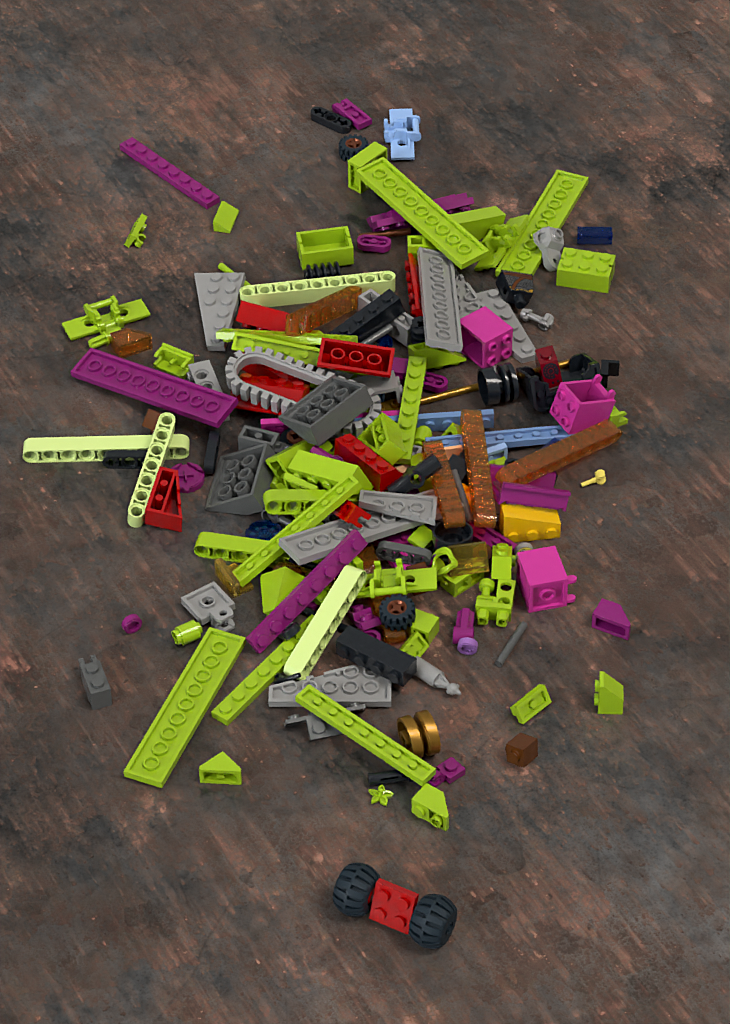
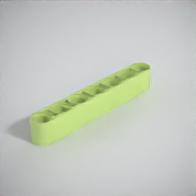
M162 413L157 421L128 508L127 522L131 527H141L145 522V509L159 467L164 465L174 435L175 416L171 413Z
M346 565L286 661L283 670L285 676L300 673L301 677L296 679L299 681L305 680L306 676H309L363 587L367 577L365 570Z

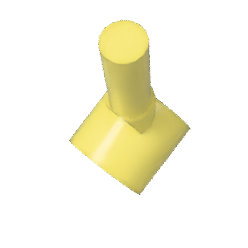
M602 469L597 470L595 477L582 482L581 486L585 487L596 482L599 485H603L606 482L605 471Z

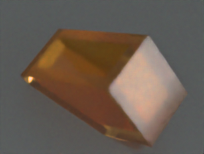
M130 328L110 333L111 347L120 358H126L153 349L151 333Z

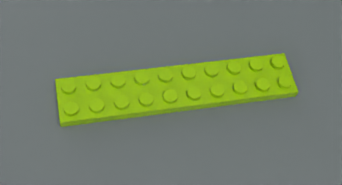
M384 157L356 170L358 178L461 270L489 256V250Z
M556 170L529 214L528 222L522 229L521 234L512 247L508 249L495 270V276L498 277L501 270L535 274L543 259L541 250L534 243L533 234L547 226L562 228L586 188L589 177Z
M211 627L208 628L126 766L124 777L163 788L246 644L245 637Z

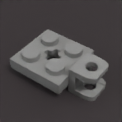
M214 581L181 597L182 605L201 625L211 622L213 628L225 632L235 628L234 621L231 619L234 617L235 603Z

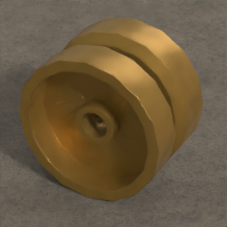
M428 710L415 712L414 718L406 715L397 719V731L401 746L421 759L424 753L427 756L440 753L441 743L438 729Z

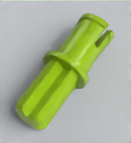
M119 326L107 332L103 331L101 335L88 341L89 347L95 349L104 344L109 345L110 342L123 337V332Z

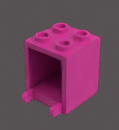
M486 306L460 319L463 342L461 352L479 367L494 366L512 356L513 328Z
M596 374L594 379L560 382L549 413L568 435L605 430L616 402L614 399L616 392L613 389L607 392L600 384L602 380L600 374Z
M556 546L517 552L516 581L528 613L567 606V603H572L576 600L574 594L567 595L568 584L576 583L577 577L575 575L567 576Z

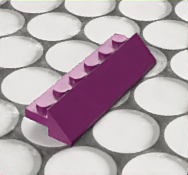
M466 193L433 199L448 214L471 211L470 205L474 204L473 197L467 198ZM394 209L366 219L373 232L413 227Z

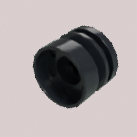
M510 362L504 363L503 366L502 364L497 365L496 372L492 366L478 369L477 381L479 392L486 406L500 403L501 398L504 402L518 399V379L515 369Z
M457 519L438 522L432 531L433 553L439 548L447 547L458 561V566L451 570L467 567L471 564L468 559L473 558L472 526L467 522ZM447 555L439 556L446 566L451 563Z

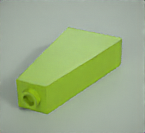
M497 206L449 214L478 241L487 235L490 226L504 224L506 214Z
M328 439L326 443L318 446L326 452L333 448ZM302 440L267 458L265 462L277 479L285 486L283 476L286 472L292 474L288 466L297 451L310 452L315 445Z

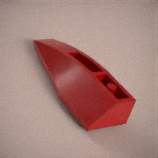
M408 253V260H405V271H408L406 272V282H410L407 283V291L410 294V316L415 318L423 316L419 268L416 258L412 253Z

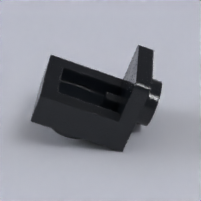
M601 360L600 372L604 388H607L608 376H619V360Z

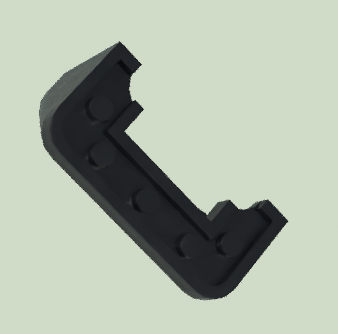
M586 353L572 356L568 363L569 370L560 372L562 382L594 379L596 374L601 375L599 362ZM531 367L516 368L518 381L532 407L539 412L549 411L558 388L549 390V384L542 382L541 377L535 375V371Z

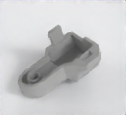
M547 226L534 233L533 240L542 252L544 267L547 271L552 272L557 270L564 240L561 229Z

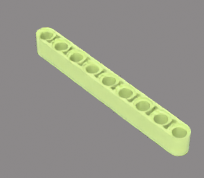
M379 271L247 285L240 288V303L242 300L264 307L332 301L358 298L359 295L369 289L381 295L388 289L395 292V273L392 271Z
M174 434L165 460L187 458L190 446L189 437L184 434ZM153 435L28 438L24 441L22 457L28 463L103 461V454L108 450H148ZM128 457V458H126L125 460L129 461V460H134V459L131 458V457Z

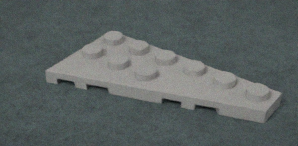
M194 273L208 351H225L228 342H223V339H216V331L222 328H232L240 300L239 291L244 286L246 279L245 273Z
M498 288L476 293L481 303H484L488 309L513 328L512 356L521 363L534 361L536 348L509 304L503 301Z

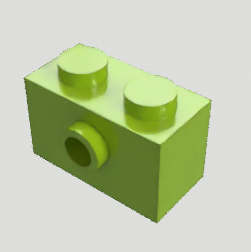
M498 543L497 546L493 545L491 579L511 580V569L516 566V555H512V546H508L506 543Z

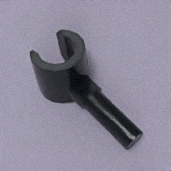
M277 673L274 676L277 680L273 683L279 684L300 678L301 674L296 673L285 677L281 673Z

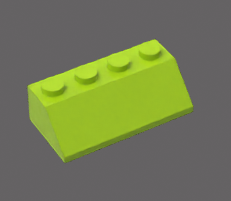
M303 450L297 451L288 466L292 475L316 486L321 485L328 490L349 473L362 485V488L354 495L360 494V490L370 491L374 487L358 465Z

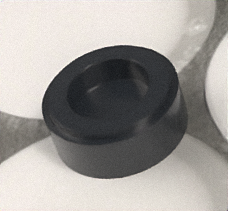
M294 622L284 629L281 635L285 640H288L301 630V626Z

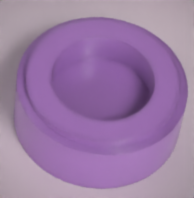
M469 637L459 639L457 649L460 653L472 655L477 652L478 642L475 639Z

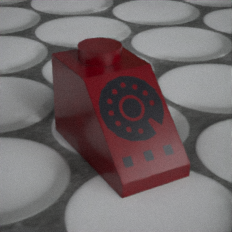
M553 346L535 349V363L542 382L549 384V390L559 388L562 377Z

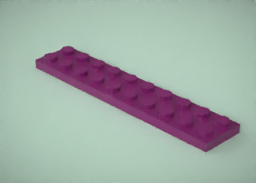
M90 348L70 371L71 376L216 428L220 427L239 403L236 397L94 348Z

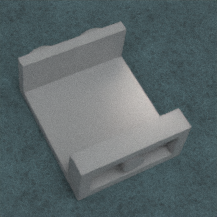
M392 370L390 378L374 375L351 378L356 383L366 385L367 390L369 388L373 389L375 395L394 391L397 402L401 403L403 388L400 384L399 376H395L394 370Z

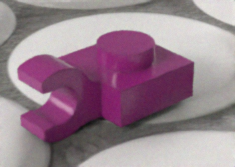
M450 757L436 766V774L429 783L435 788L444 781L451 784L465 775L466 769L453 757Z

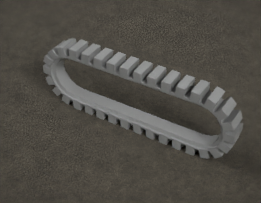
M251 346L244 348V354L238 350L234 353V357L230 356L227 361L228 365L225 367L227 386L229 390L232 389V393L236 397L240 394L241 399L244 401H248L251 398V403L258 405L261 401V407L268 409L271 405V411L278 413L280 409L281 413H284L297 402L244 382L238 377V373L243 367L249 364H262L317 386L332 375L335 376V373L330 371L325 376V369L319 367L315 372V366L309 363L305 368L303 361L297 360L294 363V358L287 356L284 360V354L277 352L274 357V350L269 348L263 353V347L256 346L253 352ZM368 389L374 403L369 407L368 415L359 421L347 424L339 433L334 434L335 436L340 437L344 432V434H355L357 438L382 413L381 400L378 395L375 396L373 389Z

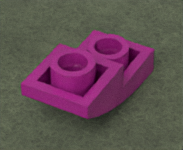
M357 604L351 607L352 610L347 611L349 619L363 631L381 625L380 618L372 614L371 607Z

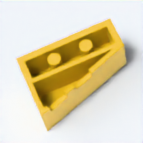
M506 502L500 504L499 528L501 535L514 543L560 538L561 522L556 509L528 507L518 504L512 505L506 504Z

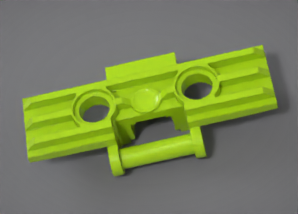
M529 215L510 218L506 224H495L489 227L487 235L481 242L489 250V256L479 260L474 268L475 271L496 268L505 253L521 234L522 229L528 222Z
M112 295L106 300L89 305L87 303L83 304L86 315L63 322L62 326L70 340H76L99 332L101 334L103 331L107 332L118 326L124 328L125 324L147 318L151 315L142 299L118 305V300ZM110 306L111 312L100 316L97 309ZM86 324H94L90 327L85 326Z
M402 558L396 559V568L382 569L380 560L374 561V573L367 574L366 581L355 599L367 597L373 599L383 595H407V593L437 590V567L404 570ZM408 579H413V580H415L413 583H412V582H406V580H408Z

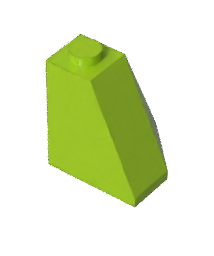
M287 567L261 574L263 613L269 615L305 577Z

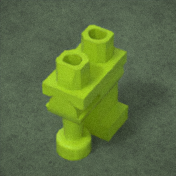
M483 578L479 582V590L482 593L477 596L475 619H477L478 625H487L489 620H495L496 625L499 627H506L507 623L511 622L516 594V580L498 579L496 596H490V593L494 591L495 582L492 579ZM509 585L511 590L501 589V586Z

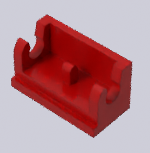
M346 500L332 512L348 524L352 523L358 528L363 527L362 524L358 523L359 517L362 516L364 519L369 520L372 516L349 500Z

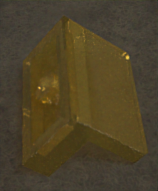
M485 541L447 546L458 561V566L450 570V577L489 572V560Z
M222 558L214 560L215 574L233 598L254 589L251 582L242 588L239 580L232 573L238 567L236 563L227 566Z

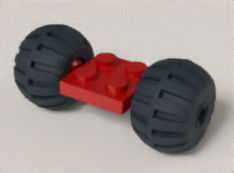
M365 863L348 864L339 874L334 886L333 903L340 912L347 916L361 917L370 911L369 919L407 935L410 934L415 943L424 948L437 949L444 946L449 940L457 920V908L446 896L428 894L418 902V893L381 879L377 871Z

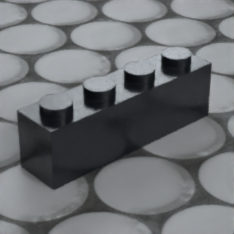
M350 625L336 639L337 655L390 680L392 683L404 687L417 672L416 657Z

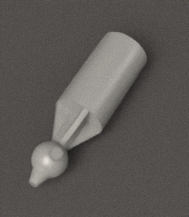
M416 656L417 672L414 674L416 677L434 688L447 689V694L461 695L458 684L449 683L444 672L421 657Z

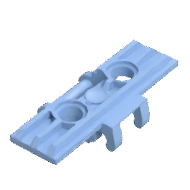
M389 109L390 124H388V119H384V139L386 143H391V160H415L414 141L421 140V133L419 132L420 117L413 115L412 109Z

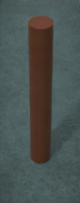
M410 228L360 233L359 236L368 234L394 237L411 235Z

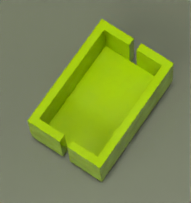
M348 226L296 232L297 251L302 270L306 269L308 264L311 269L313 264H317L319 268L320 263H324L326 267L327 262H330L333 266L335 261L338 262L339 266L354 264V248Z
M564 247L557 267L556 285L608 293L615 272L616 255Z

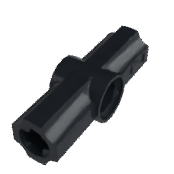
M432 453L416 466L408 467L405 474L386 488L391 493L407 494L414 488L422 487L425 480L442 469L443 466ZM413 475H419L417 479L411 480Z

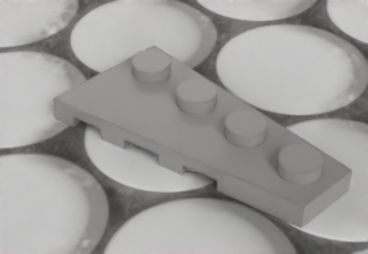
M360 490L359 507L435 526L438 497Z

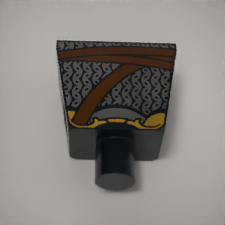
M501 270L495 282L503 301L515 304L517 309L525 308L534 292L532 274Z

